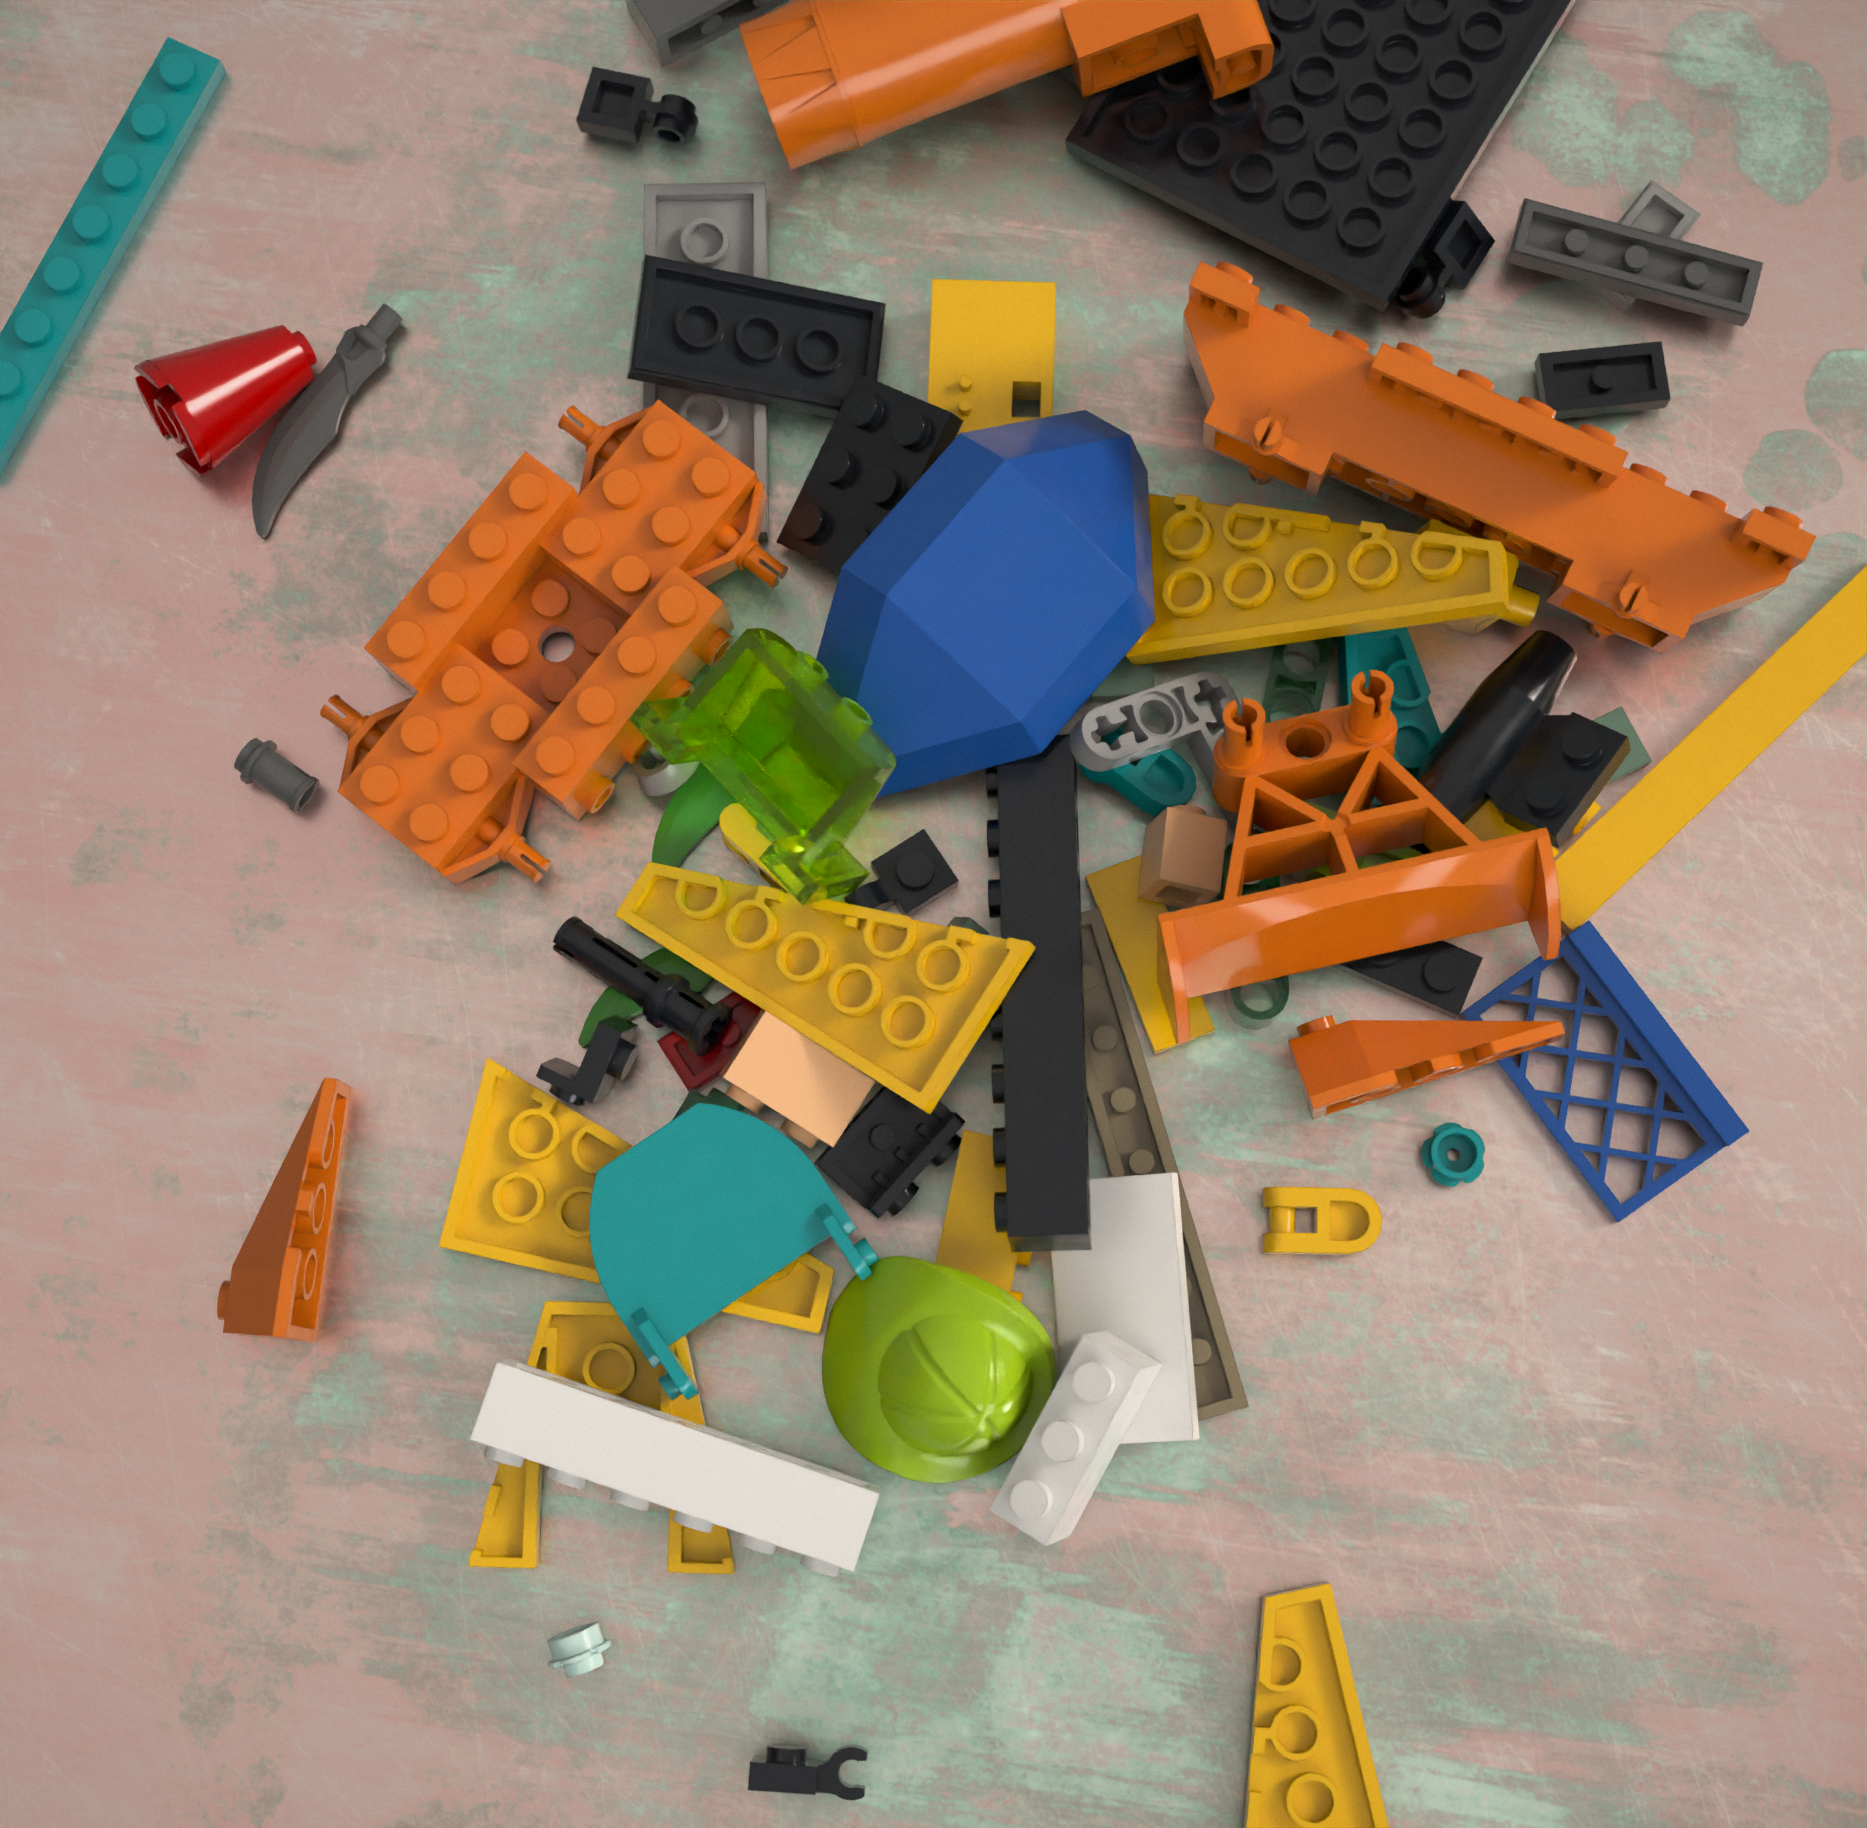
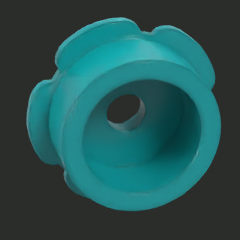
M1445 1123L1434 1129L1432 1138L1424 1141L1421 1149V1158L1423 1164L1431 1169V1177L1436 1182L1444 1186L1454 1187L1461 1181L1470 1183L1480 1176L1484 1169L1483 1154L1485 1152V1145L1482 1138L1474 1130L1463 1128L1458 1123ZM1450 1149H1456L1459 1152V1159L1457 1161H1452L1448 1158V1151Z

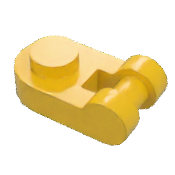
M733 803L723 809L719 817V826L723 843L727 849L770 887L781 889L785 893L805 897L814 887L807 876L813 870L811 864L789 844L785 843L778 849L761 834L758 829L756 813L750 806L744 803Z
M1329 1187L1263 1188V1208L1269 1209V1233H1263V1254L1351 1255L1360 1253L1373 1245L1381 1233L1383 1220L1380 1208L1375 1200L1362 1190ZM1295 1209H1314V1233H1295Z

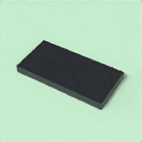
M645 255L641 265L627 379L835 419L857 373L875 381L878 379L886 303Z

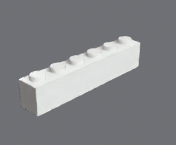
M509 1358L496 1363L470 1440L485 1444L484 1455L495 1461L515 1467H522L524 1459L549 1467L547 1477L561 1484L585 1489L587 1480L612 1488L610 1499L622 1505L648 1511L650 1502L676 1510L673 1520L683 1526L711 1533L714 1524L739 1532L736 1542L742 1546L770 1555L775 1554L777 1546L803 1554L800 1561L802 1566L834 1577H838L840 1568L854 1572L882 1488L867 1481Z

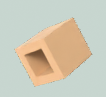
M1175 805L1165 808L1145 827L1137 898L1185 909L1207 904L1221 891L1227 820L1206 816L1205 810L1192 805Z

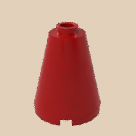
M279 325L148 359L135 365L134 370L140 374L135 377L136 385L163 437L171 435L178 444L185 446V449L175 453V455L193 475L202 477L216 468L313 380L311 366L317 363V359L310 343L300 331L291 333L285 326Z

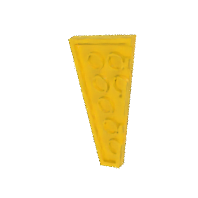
M1176 493L1175 498L1149 494L1155 621L1128 651L1126 657L1134 666L1507 613L1509 612L1506 550L1501 541L1427 530L1422 534L1387 530L1385 524L1361 521L1360 525L1331 521L1330 517L1326 515L1236 502L1233 506L1202 502L1198 496Z
M487 1057L439 1247L601 1284L592 1255L589 1231V1213L593 1185L599 1169L634 1146ZM805 1253L720 1312L821 1335L835 1269L809 1253Z
M1329 1582L1263 1596L1244 1828H1389L1331 1583Z

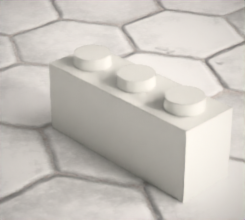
M1107 1330L1083 1334L990 1511L1044 1546L1070 1537L1162 1363Z

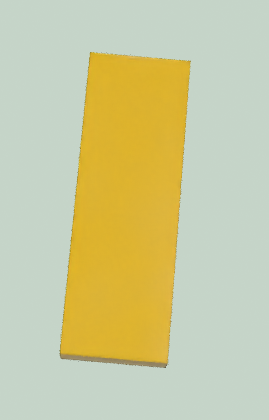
M1142 855L1088 874L1085 876V882L1095 908H1100L1112 951L1153 1055L1183 1044H1176L1157 983V915L1168 913L1165 904L1137 898ZM1202 996L1187 998L1190 1017V1042L1214 1033L1215 1028Z

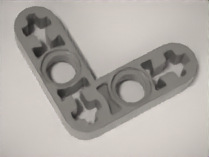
M1199 671L1092 709L1074 726L1070 733L1069 745L1072 754L1081 765L1089 770L1102 772L1187 742L1212 790L1213 749L1216 741L1223 736V729L1214 736L1210 734L1209 729L1212 727L1214 731L1220 725H1223L1222 713L1230 701H1236L1237 716L1241 715L1242 706L1226 679L1214 672ZM1196 696L1199 700L1208 699L1213 708L1210 709L1208 706L1199 707L1194 697ZM1141 708H1152L1162 715L1166 723L1165 734H1155L1145 728L1140 718ZM1120 726L1123 734L1110 746L1106 742L1096 744L1092 738L1094 732L1098 736H1105L1115 732ZM1220 806L1230 828L1235 833L1238 814L1226 811ZM1254 824L1252 836L1268 831Z

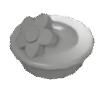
M668 727L654 734V739L650 740L646 745L647 750L633 764L640 789L649 796H662L674 791L690 778L702 759L704 749L700 737L694 733H686L677 727Z

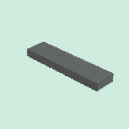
M1527 198L1523 199L1505 262L1742 327H1744L1750 317L1763 267V262Z

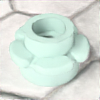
M591 1622L572 1628L547 1641L553 1660L547 1664L550 1669H557L563 1666L567 1678L584 1674L605 1663L601 1652L611 1646V1640L603 1639L598 1622Z

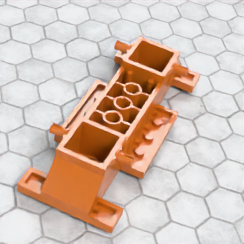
M1200 261L1189 284V302L1183 313V341L1208 408V413L1203 422V447L1247 467L1252 481L1255 482L1258 479L1261 485L1276 480L1313 497H1317L1328 475L1427 521L1435 519L1476 538L1501 541L1505 550L1516 555L1520 563L1556 578L1546 602L1587 621L1590 633L1594 636L1596 633H1599L1598 638H1606L1616 634L1663 654L1685 638L1690 625L1756 602L1784 584L1790 571L1805 561L1816 536L1800 529L1803 521L1785 510L1767 506L1762 512L1753 508L1743 518L1739 519L1726 513L1727 503L1711 494L1697 490L1691 491L1690 496L1666 486L1668 478L1665 475L1645 465L1633 463L1627 469L1623 467V464L1629 452L1616 447L1617 438L1609 432L1589 424H1581L1579 429H1575L1555 420L1556 411L1538 400L1521 396L1515 402L1493 392L1495 384L1480 374L1459 369L1457 375H1454L1432 365L1434 357L1417 346L1399 342L1396 348L1382 342L1377 355L1374 356L1368 353L1370 346L1365 341L1350 333L1335 330L1333 335L1330 336L1309 327L1310 318L1294 308L1276 304L1274 309L1271 310L1259 304L1261 288L1252 285L1253 277L1235 265L1218 262L1214 268Z

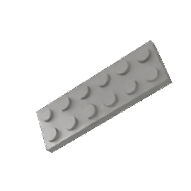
M766 182L644 184V256L650 255L767 279ZM643 382V409L652 406L657 400H660L757 474L758 480L764 484L768 497V406ZM767 499L758 540H768Z

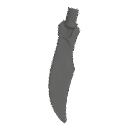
M383 303L366 326L360 324L345 331L336 348V354L286 412L274 429L258 463L253 482V519L257 534L260 537H266L269 534L275 516L290 490L315 458L337 435L341 416L350 396L353 397L364 381L384 364L386 358L384 350L388 346L385 341L403 320L388 305Z

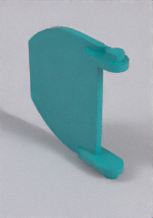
M697 1103L597 1171L589 1213L590 1243L597 1274L610 1303L653 1368L662 1363L667 1373L658 1378V1381L672 1401L682 1394L689 1400L697 1395L699 1390L670 1345L812 1248L832 1236L862 1281L873 1274L869 1266L879 1260L865 1237L853 1245L848 1235L857 1230V1227L819 1171L802 1150L772 1126L738 1110L714 1104Z

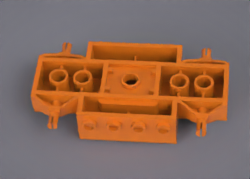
M657 400L652 406L613 422L606 427L596 424L574 405L570 406L566 410L569 418L563 414L558 422V427L586 446L587 456L579 496L575 488L525 451L364 646V649L388 674L413 692L415 696L370 716H363L342 700L339 695L335 694L327 701L346 717L342 718L326 704L323 705L320 711V716L326 718L344 732L349 740L340 786L337 792L455 885L474 877L500 861H503L505 864L507 862L511 863L529 877L533 883L538 882L543 875L528 864L525 859L528 858L545 872L548 871L551 861L544 858L525 843L526 839L522 836L532 803L534 788L577 821L580 820L586 811H589L591 814L598 811L612 794L615 783L611 780L626 761L634 764L639 759L642 753L647 750V743L655 737L651 730L667 712L670 715H674L687 702L694 689V685L690 682L705 664L710 667L714 666L725 655L732 644L733 636L730 633L734 629V625L726 606L721 599L706 589V587L736 569L743 572L747 568L773 589L780 583L778 577L783 579L788 571L786 565L781 564L764 551L758 542L766 499L768 503V497L764 484L758 480L757 474L660 400ZM556 632L571 634L574 637L575 644L574 650L568 658L559 662H551L543 657L542 646L548 636Z

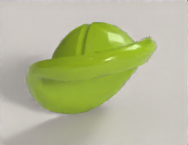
M908 1256L884 1257L869 1266L873 1274L862 1281L856 1274L833 1304L828 1318L822 1351V1383L825 1400L838 1430L846 1441L866 1460L891 1473L914 1481L937 1484L956 1482L983 1475L1007 1462L1021 1451L1053 1392L1057 1380L1058 1368L1053 1345L1047 1331L1035 1314L1010 1293L967 1272Z

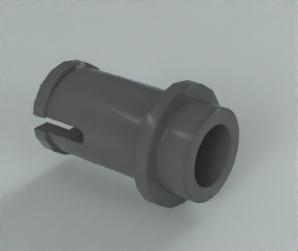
M254 738L249 741L241 750L234 763V768L241 772V781L245 784L255 782L286 804L294 813L301 811L316 793L320 783L319 779L310 776L276 752L277 744L272 740L262 742L258 738Z

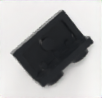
M883 1086L847 1125L835 1146L829 1145L814 1164L871 1216L879 1219L886 1211L895 1216L917 1193L919 1187L913 1181L930 1162L936 1168L939 1167L959 1147L962 1138L957 1132L966 1121L956 1112H951L940 1101L929 1115Z

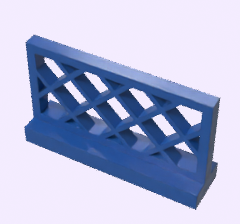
M1590 920L1560 941L1558 958L1544 961L1539 956L1461 1012L1466 1021H1483L1480 1015L1501 1000L1528 1004L1526 1021H1534L1536 1006L1574 1012L1568 1049L1545 1045L1530 1050L1567 1056L1562 1094L1534 1089L1525 1077L1529 1051L1521 1053L1519 1067L1511 1057L1498 1060L1497 1063L1616 1222L1626 1218L1721 1149L1730 1146L1749 1132V1129ZM1562 956L1579 977L1575 1004L1537 998L1541 971ZM1532 978L1530 996L1511 994ZM1586 988L1601 1008L1583 1005ZM1582 1013L1609 1017L1616 1026L1618 1034L1614 1056L1577 1050ZM1625 1039L1641 1060L1623 1057ZM1575 1058L1613 1063L1608 1101L1570 1095ZM1622 1065L1648 1069L1657 1080L1654 1108L1616 1102ZM1665 1092L1680 1112L1663 1110ZM1542 1098L1560 1101L1558 1119ZM1568 1103L1606 1108L1601 1146L1573 1141L1565 1130ZM1615 1110L1653 1116L1647 1154L1609 1148ZM1661 1117L1688 1121L1704 1144L1684 1159L1656 1155ZM1582 1151L1600 1153L1597 1171ZM1608 1155L1646 1161L1642 1188L1622 1203L1617 1200L1604 1182ZM1655 1163L1674 1165L1652 1181Z

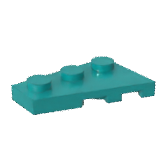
M1407 627L1337 637L1340 706L1351 704L1350 687L1353 678L1358 673L1363 671L1365 675L1364 688H1367L1369 684V670H1378L1387 674L1394 684L1390 710L1397 719L1398 727L1394 759L1415 778L1425 757L1443 733L1440 732L1429 703L1428 696L1431 691ZM1344 791V798L1348 791ZM1374 797L1368 809L1382 807L1384 805L1376 797Z

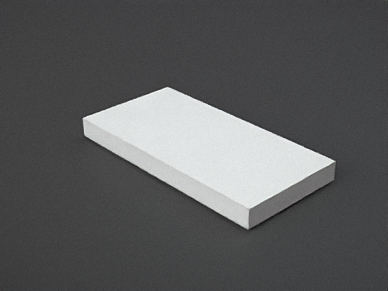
M1178 1173L1089 1179L1092 1250L1051 1251L1060 1373L1062 1375L1083 1334L1107 1330L1162 1363L1120 1444L1194 1441L1200 1439Z

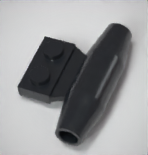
M1536 630L1480 683L1425 757L1415 779L1463 825L1490 800L1506 824L1523 832L1546 827L1550 835L1551 845L1560 849L1627 757L1631 748L1628 736L1575 712H1572L1570 715H1550L1577 661V655L1573 648L1558 635L1546 630ZM1423 843L1408 846L1422 852L1421 854L1423 855L1433 853Z

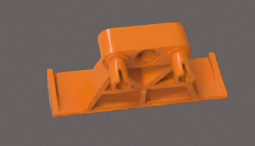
M1369 670V684L1367 688H1364L1365 675L1363 671L1353 678L1350 687L1351 704L1268 723H1265V710L1257 701L1241 698L1242 709L1240 716H1237L1236 701H1230L1222 713L1223 736L1216 741L1214 746L1212 766V794L1215 801L1226 811L1238 814L1224 899L1157 915V983L1176 1044L1190 1042V1017L1187 998L1528 921L1544 961L1558 958L1561 938V906L1557 871L1547 828L1482 842L1474 836L1394 759L1398 730L1397 719L1390 710L1394 684L1391 678L1382 671ZM1298 757H1308L1311 759H1301ZM1348 791L1334 820L1328 818L1322 811L1304 802V800ZM1374 797H1376L1384 805L1382 807L1368 809ZM1254 824L1268 831L1252 836ZM1421 843L1433 852L1363 869H1358L1355 858ZM1327 864L1331 876L1242 896L1244 883Z

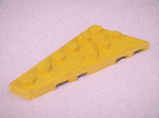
M648 862L615 913L616 917L761 1009L772 1014L929 1115L934 1110L1036 948L1029 941L1010 937L1003 939L976 933L972 929L953 925L946 927L913 920L911 917L815 896L813 899L785 893L777 888L763 885L756 887L723 880L720 876Z

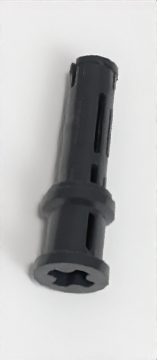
M577 916L566 920L557 931L553 940L555 943L553 950L575 962L621 995L623 994L637 1003L638 1006L643 1008V1015L649 1024L655 1028L665 1026L688 1041L689 1050L697 1056L701 1057L710 1053L726 1034L732 1020V1009L723 1002L713 1004L691 990L690 982L685 977L673 973L664 975L658 970L656 971L617 943L595 931Z

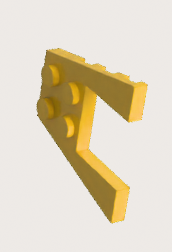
M545 1301L527 1365L706 1426L699 1393L689 1400L683 1394L673 1401L668 1397L658 1381V1378L667 1373L662 1363L655 1368L652 1367L610 1302ZM685 1335L670 1346L697 1386L688 1341ZM524 1459L522 1467L499 1463L495 1480L490 1487L482 1514L484 1517L474 1549L471 1551L469 1567L535 1569L539 1565L543 1464ZM669 1509L667 1572L735 1573L736 1562L728 1528L714 1524L711 1533L694 1530L675 1522L673 1518L676 1510Z

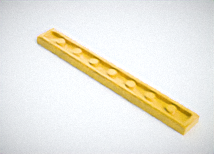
M1867 565L1555 861L1561 906V929L1567 935L1592 916L1867 653Z

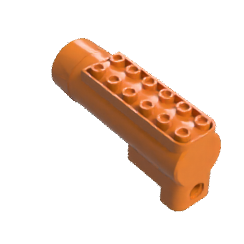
M794 0L774 11L738 24L756 80L791 170L833 154L859 147L863 148L866 146L865 144L894 131L1071 65L1082 98L1197 55L1214 100L1251 86L1266 77L1272 70L1274 45L1257 0Z

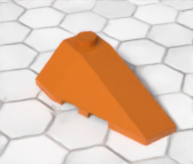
M1330 1015L1298 1026L1299 1037L1288 1040V1048L1312 1119L1314 1120L1560 1041L1565 1035V1031L1561 1021L1350 1020L1336 1025L1334 1016Z
M324 1077L233 1263L230 1281L225 1280L221 1284L217 1300V1316L220 1320H224L223 1333L316 1343L351 1090L350 1086L339 1079Z

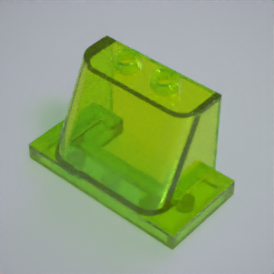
M750 628L744 631L690 696L645 700L629 720L671 765L701 761L762 826L774 841L759 857V860L801 905L851 893L863 883L870 873L846 849L844 844L897 766V760L885 742L870 728L873 721L866 710L852 699L842 698L826 682L828 673L819 661L804 651H797L786 640L768 629Z

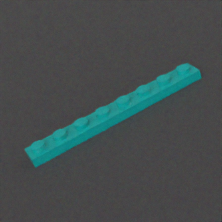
M167 37L0 333V476L223 79L226 70L221 60Z

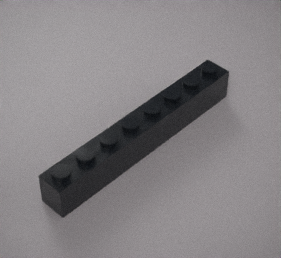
M1070 734L1056 735L1041 754L986 768L987 798L998 799V819L987 820L988 857L999 858L1000 879L988 880L990 918H1001V938L1008 939L1010 937L1029 941L1036 947L990 1020L992 1041L1003 1040L1004 1064H992L991 1071L993 1103H1004L1005 1127L993 1128L995 1168L1006 1167V1192L994 1193L996 1233L1007 1232L1012 1252L1092 1250L1076 758L1072 754L1069 745Z

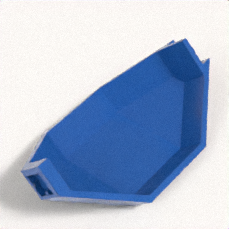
M1082 410L963 432L953 440L841 567L793 740L794 746L817 775L857 803L1042 753L1155 621L1148 471L1131 435L1094 414Z

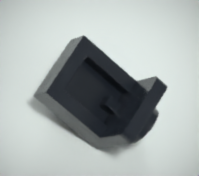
M617 1015L599 1021L580 1067L555 1057L540 1065L536 1077L550 1083V1093L566 1102L583 1106L586 1104V1101L594 1103L610 1094L615 1079L623 1081L629 1073L638 1052V1045L631 1043L638 1025Z

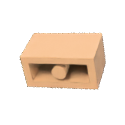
M761 1009L719 1073L720 1076L731 1082L730 1087L725 1093L727 1096L757 1115L764 1104L785 1116L786 1119L779 1129L810 1149H813L819 1139L832 1147L835 1146L875 1083L873 1079L772 1014Z

